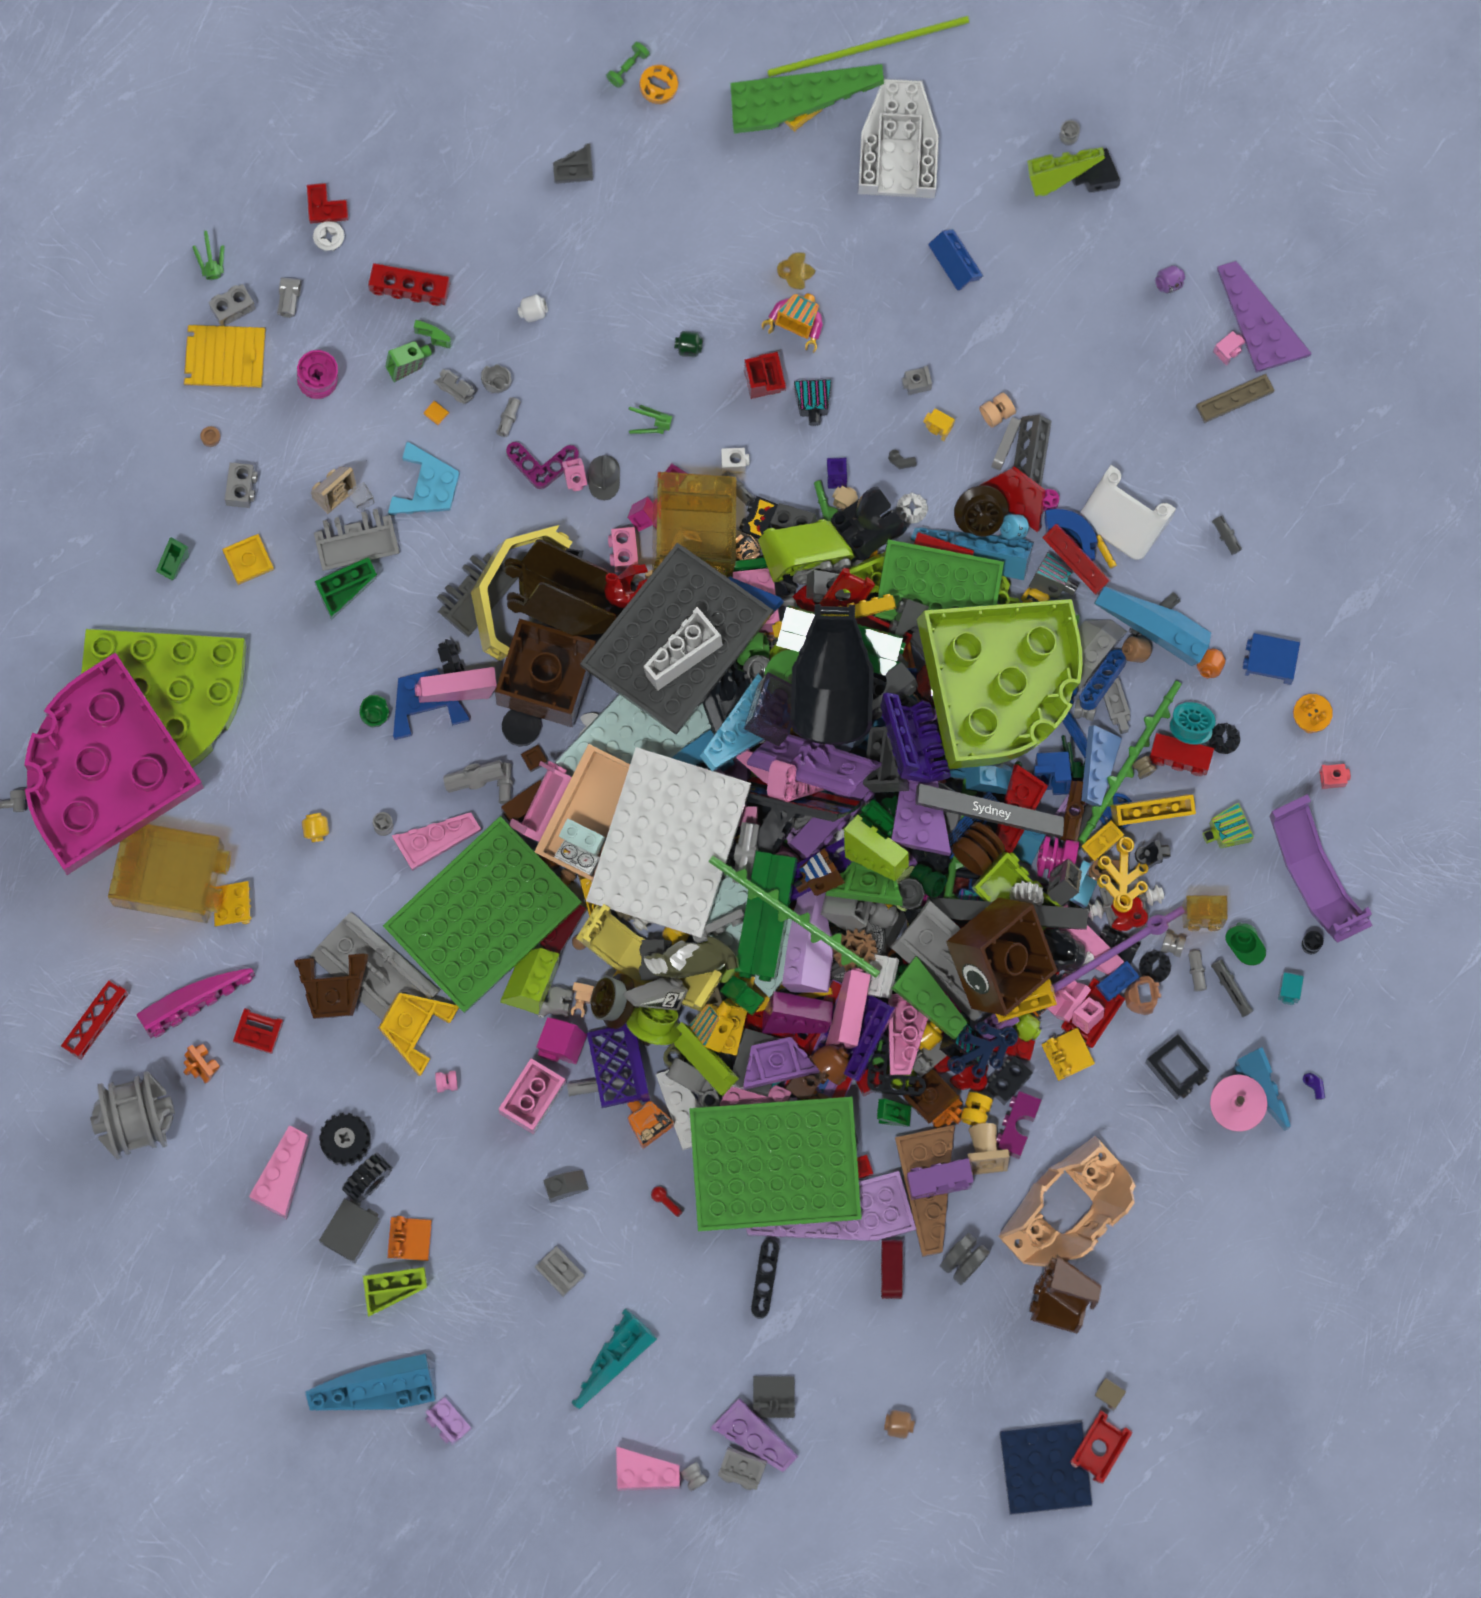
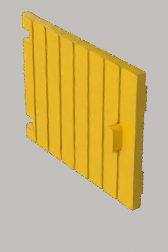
M188 325L187 332H193L194 337H187L185 374H191V378H184V385L262 388L265 328Z

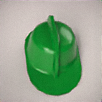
M1238 922L1236 926L1227 931L1225 941L1242 963L1254 966L1264 961L1266 948L1252 925Z

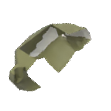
M704 936L707 937L708 943L694 944L685 943L681 940L667 949L663 955L653 953L652 956L647 955L644 958L647 968L654 975L670 978H685L720 970L723 966H725L726 970L739 968L738 957L722 941L711 936Z

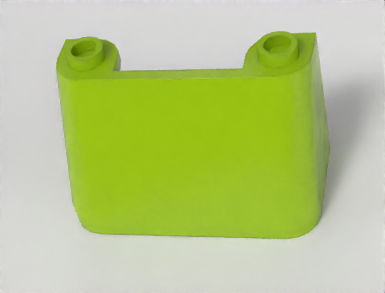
M821 519L811 524L777 530L769 528L758 539L773 582L782 581V576L785 574L793 576L798 571L813 569L825 561H830L834 565L842 559H849L851 561L854 557L849 545L830 521H826V519Z

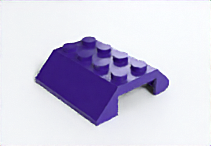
M885 692L880 704L882 717L887 727V735L891 741L892 752L901 778L922 783L950 778L951 773L949 767H947L948 763L946 760L930 762V759L939 758L945 754L944 749H942L943 746L939 732L937 731V725L928 724L920 727L919 724L934 719L930 702L921 701L912 707L902 706L899 695Z
M867 995L858 1046L847 1049L850 1054L848 1057L850 1061L844 1075L858 1082L861 1080L896 1010L895 1007L874 996ZM829 1032L824 1033V1036L826 1038L828 1037ZM819 1043L818 1045L820 1048L826 1046L825 1043Z

